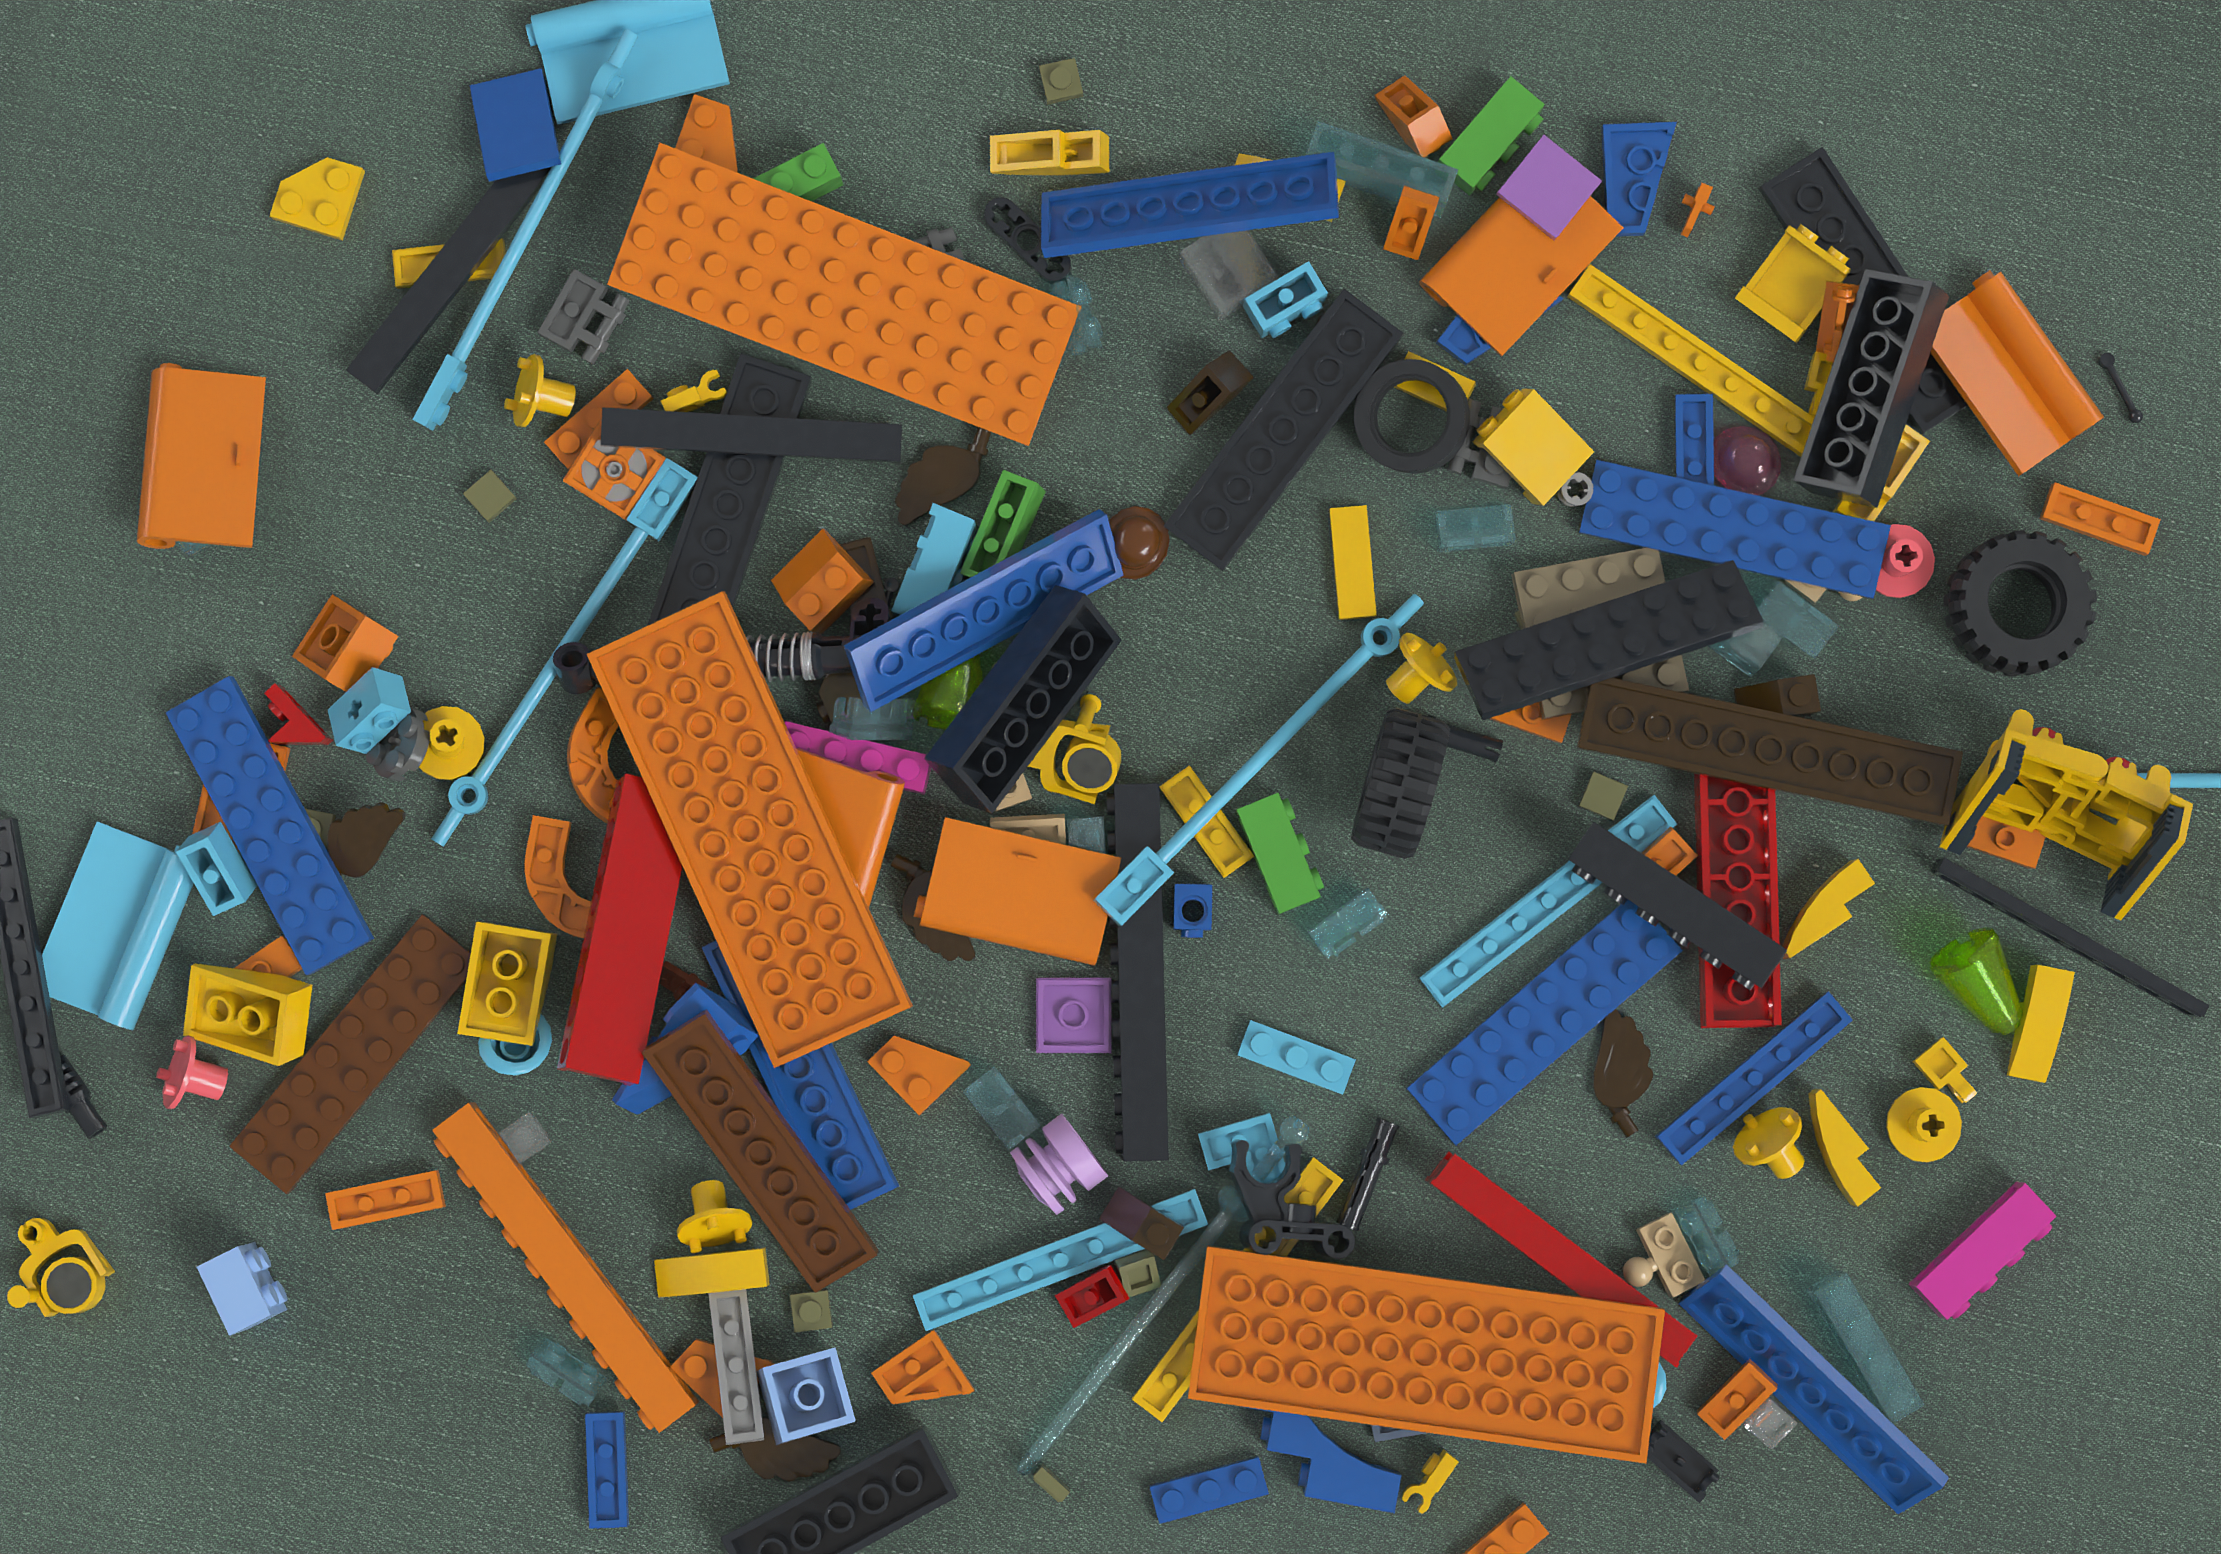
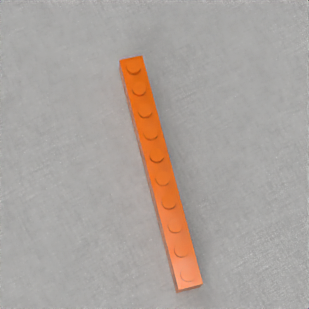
M475 1102L467 1103L434 1128L432 1131L437 1136L434 1143L438 1150L446 1158L452 1156L460 1167L456 1170L459 1178L468 1188L472 1186L476 1188L482 1196L479 1203L490 1218L497 1216L505 1227L501 1230L504 1238L514 1249L518 1246L527 1256L524 1263L528 1270L537 1279L542 1276L550 1287L546 1291L549 1298L559 1309L563 1306L572 1316L569 1323L581 1339L587 1336L595 1347L592 1351L594 1358L602 1368H611L618 1378L614 1381L618 1390L627 1400L632 1397L641 1408L637 1411V1414L645 1426L650 1430L655 1427L660 1433L698 1404L699 1400L687 1384L670 1367L672 1364Z

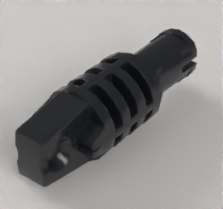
M63 1054L60 1058L70 1110L64 1112L66 1114L71 1113L88 1139L94 1138L108 1126L90 1102L92 1098L90 1090L65 1054Z

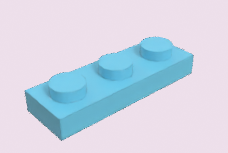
M1252 1020L1249 1021L1237 1054L1240 1057L1342 1095L1356 1059Z

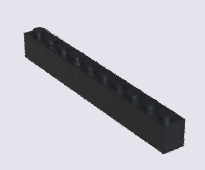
M1159 783L1114 784V793H1107V816H1115V830L1108 831V853H1116L1117 857H1121L1118 870L1119 875L1145 847L1148 846L1155 854L1161 849ZM1161 885L1122 926L1119 927L1110 918V928H1118V943H1111V965H1119V980H1111L1112 1003H1119L1120 1018H1112L1113 1040H1120L1121 1055L1113 1056L1114 1078H1121L1122 1093H1114L1115 1116H1122L1123 1131H1115L1116 1154L1123 1153V1162L1169 1160Z

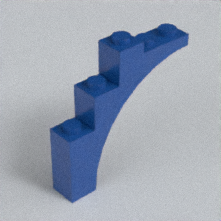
M1258 1409L1271 1412L1270 1418H1263L1260 1439L1266 1440V1450L1309 1458L1308 1464L1301 1463L1298 1477V1485L1304 1486L1303 1493L1305 1497L1395 1513L1401 1480L1399 1471L1369 1463L1346 1451L1324 1434L1309 1416Z

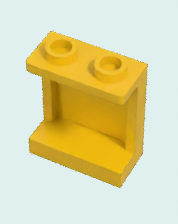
M1800 224L1797 230L1790 225L1787 227L1783 237L1746 287L1743 286L1735 297L1736 300L1796 343L1822 310L1826 281L1842 283L1851 271L1845 265L1849 260L1848 257L1830 246L1827 252L1815 244L1818 236L1802 224Z
M1516 389L1503 401V410L1495 418L1491 416L1477 429L1479 435L1474 439L1473 443L1479 448H1484L1525 490L1522 494L1532 504L1544 506L1594 451L1534 389Z

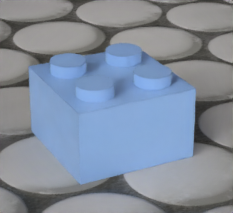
M255 1242L237 1246L197 1266L229 1336L248 1330L287 1310L284 1304L287 1301L285 1290L279 1281H273L268 1271V1268L271 1267L270 1259L262 1247L257 1248Z
M836 1348L767 1366L756 1371L776 1445L855 1422Z

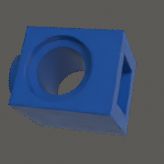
M1174 884L1173 930H1181V937L1203 938V931H1211L1212 885ZM1188 901H1197L1202 905L1203 916L1200 920L1190 922L1183 917L1182 906Z

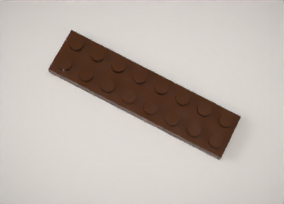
M422 914L229 1147L285 1194H290L466 982L471 952L428 916Z
M707 1009L648 1045L643 1050L642 1054L815 1293L877 1256L879 1249Z

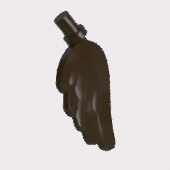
M977 427L973 442L968 444L967 450L947 445L926 449L923 453V460L909 466L908 476L902 481L900 485L901 491L895 498L896 506L901 509L898 514L899 523L903 526L909 525L930 512L933 503L940 506L945 505L973 489L980 478L981 470L979 464L982 456L987 457L989 451L986 447L991 432Z
M384 802L376 803L374 806L363 805L360 809H349L344 814L343 819H337L330 825L328 831V850L340 875L344 874L357 878L368 873L379 861L389 840L404 821L406 814L403 809L394 808L390 810Z
M897 853L890 866L906 874L905 878L911 881L902 905L904 923L908 926H913L915 938L918 942L927 944L934 953H941L947 961H954L957 957L965 961H971L975 957L976 952L970 937L919 926L920 918L914 917L918 895L926 896L932 871H927L920 867V861L915 859L913 862Z
M1614 1009L1604 1018L1601 1043L1594 1070L1593 1088L1597 1100L1606 1106L1613 1115L1609 1118L1613 1124L1617 1123L1625 1137L1628 1138L1639 1130L1629 1116L1631 1112L1628 1106L1644 1094L1653 1078V1070L1648 1067L1651 1051L1644 1044L1643 1034L1636 1030L1634 1019L1629 1016L1621 1017L1618 1010Z
M762 1417L764 1440L726 1445L725 1433L709 1439L714 1453L729 1447L733 1449L740 1447L746 1462L756 1474L763 1479H772L776 1475L788 1482L795 1480L797 1477H809L813 1472H825L829 1467V1460L835 1459L841 1454V1448L838 1444L812 1435L776 1445L769 1417Z

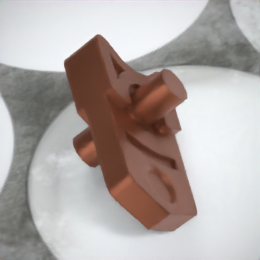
M663 962L659 984L673 992L676 1000H679L695 983L705 988L708 987V984L700 980L696 974H687L671 963Z

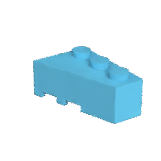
M935 503L932 504L929 512L932 515L924 535L921 534L918 540L917 552L911 566L906 571L891 610L893 615L898 617L963 582L965 577L960 572L976 536L977 526L975 520Z

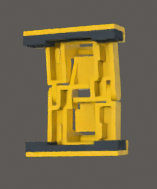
M2016 710L2010 717L2005 732L1999 740L1992 742L1983 763L1953 803L1949 826L1944 827L1939 847L1961 855L1975 836L1976 825L1982 816L2029 832L2037 829L2041 835L2112 869L2108 874L2109 881L2106 883L2107 888L2104 892L2106 894L2103 897L2104 901L2101 905L2103 907L2100 912L2122 920L2185 843L2193 803L2170 793L2171 773L2166 767L2162 765L2152 766L2145 780L2137 775L2134 763H2130L2121 757H2110L2104 760L2098 754L2064 745L2060 733H2056L2046 727L2033 729V716L2026 710ZM2017 778L2025 787L2013 784V782ZM2089 808L2118 820L2114 825L2089 812Z

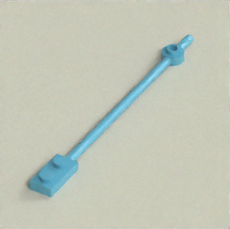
M627 29L624 30L608 62L603 63L595 75L590 88V96L559 152L561 165L551 167L452 355H446L412 419L433 431L436 424L442 425L449 413L450 406L447 404L453 392L458 393L465 384L468 375L465 372L467 368L465 361L602 103L607 101L609 97L616 98L623 86L624 78L620 77L621 68L638 38V35Z
M666 458L626 519L636 528L555 651L566 643L579 642L648 535L660 541L694 489L698 477ZM554 652L472 777H461L451 785L448 798L452 807L431 838L436 843L444 847L465 814H476L485 807L488 801V791L485 783L557 675L553 664ZM468 789H473L476 794L475 800L471 803H466L463 798L465 791Z
M1413 594L1389 619L1377 618L1369 622L1361 633L1362 646L1156 854L1148 846L1145 847L1093 900L1119 927L1174 873L1166 864L1372 656L1384 657L1397 648L1400 639L1399 629L1424 605L1421 598ZM1378 632L1384 636L1385 642L1383 645H1378L1374 642V633Z

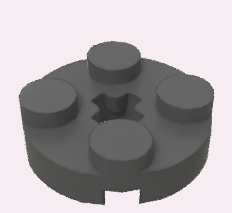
M410 707L411 712L366 754L367 762L374 765L376 773L381 777L397 782L403 781L406 777L402 775L408 770L415 772L425 757L429 745L430 732L424 730L423 720L428 721L422 711Z

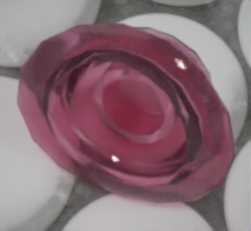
M1738 426L1726 429L1715 438L1714 476L1724 487L1748 494L1761 495L1775 485L1780 475L1781 458L1777 446L1768 435L1756 428Z

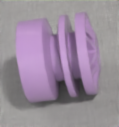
M1062 1113L1042 1128L1048 1142L1047 1146L1042 1148L1032 1138H1028L1025 1141L1034 1154L1030 1159L1026 1157L1019 1147L1010 1152L1015 1160L1019 1171L1018 1174L1035 1197L1051 1208L1056 1215L1064 1210L1063 1205L1056 1197L1057 1193L1062 1191L1071 1203L1077 1200L1070 1186L1073 1181L1076 1180L1089 1191L1108 1177L1101 1164Z

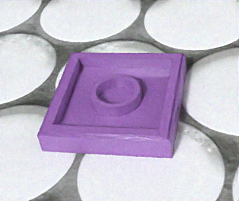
M1543 135L1496 195L1555 241L1602 180L1547 136Z
M1036 978V1053H1111V978Z

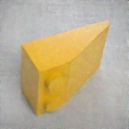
M476 922L457 1034L533 1046L551 974L557 940L556 933L488 922Z
M195 963L191 965L183 1036L189 1035L194 1037L195 1040L276 1066L283 1065L304 1055L312 984L278 974Z

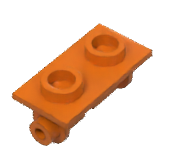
M1826 281L1816 351L1827 354V361L1834 362L1860 285Z

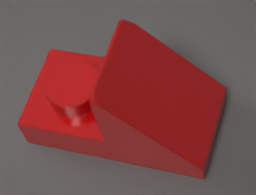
M274 683L264 693L272 701L267 705L268 708L282 722L287 718L289 719L268 742L278 745H329L333 741L283 686Z
M1105 1265L1089 1277L1055 1295L1073 1328L1130 1299L1111 1265Z

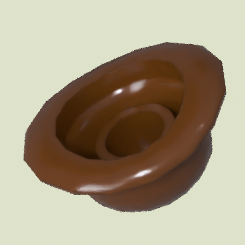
M1140 506L1122 509L1111 517L1109 524L1115 542V552L1120 560L1124 574L1121 578L1136 580L1152 574L1160 567L1167 556L1170 543L1169 532L1164 528L1165 522L1162 517L1150 508Z

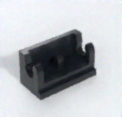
M1662 1420L1650 1431L1647 1458L1700 1503L1706 1496L1705 1490L1712 1482L1716 1483L1719 1480L1720 1476L1717 1474L1719 1470Z

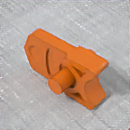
M1701 183L1694 197L1688 194L1684 195L1681 203L1690 206L1692 209L1681 235L1689 236L1701 211L1709 215L1712 214L1715 206L1707 203L1713 189L1712 186Z

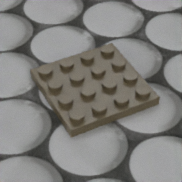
M1650 548L1518 571L1511 575L1523 629L1665 582L1659 551ZM1682 655L1613 677L1682 693L1689 691ZM1589 686L1540 701L1542 720L1584 712Z

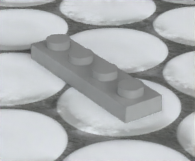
M742 1289L708 1293L726 1445L764 1440L747 1291Z

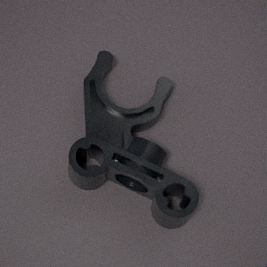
M1240 1139L1232 1141V1159L1229 1173L1249 1218L1241 1226L1239 1232L1240 1242L1243 1247L1249 1251L1265 1255L1276 1251L1281 1244L1282 1238L1312 1240L1315 1251L1323 1256L1342 1259L1350 1255L1354 1249L1355 1238L1349 1228L1330 1222H1315L1316 1205L1286 1203L1284 1201V1195L1292 1190L1301 1178V1145L1295 1143L1286 1144L1284 1146L1286 1158L1284 1170L1273 1181L1261 1183L1250 1175L1246 1166L1249 1143ZM1264 1227L1266 1239L1259 1240L1257 1245L1254 1237L1255 1233L1262 1232ZM1331 1233L1339 1238L1338 1245L1335 1248L1332 1245H1328V1238Z

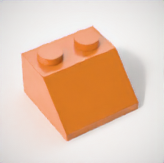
M824 528L771 580L785 605L809 631L821 634L874 583L867 573Z
M332 594L292 657L328 682L347 692L372 667L379 668L382 661L390 655L393 644L399 636Z

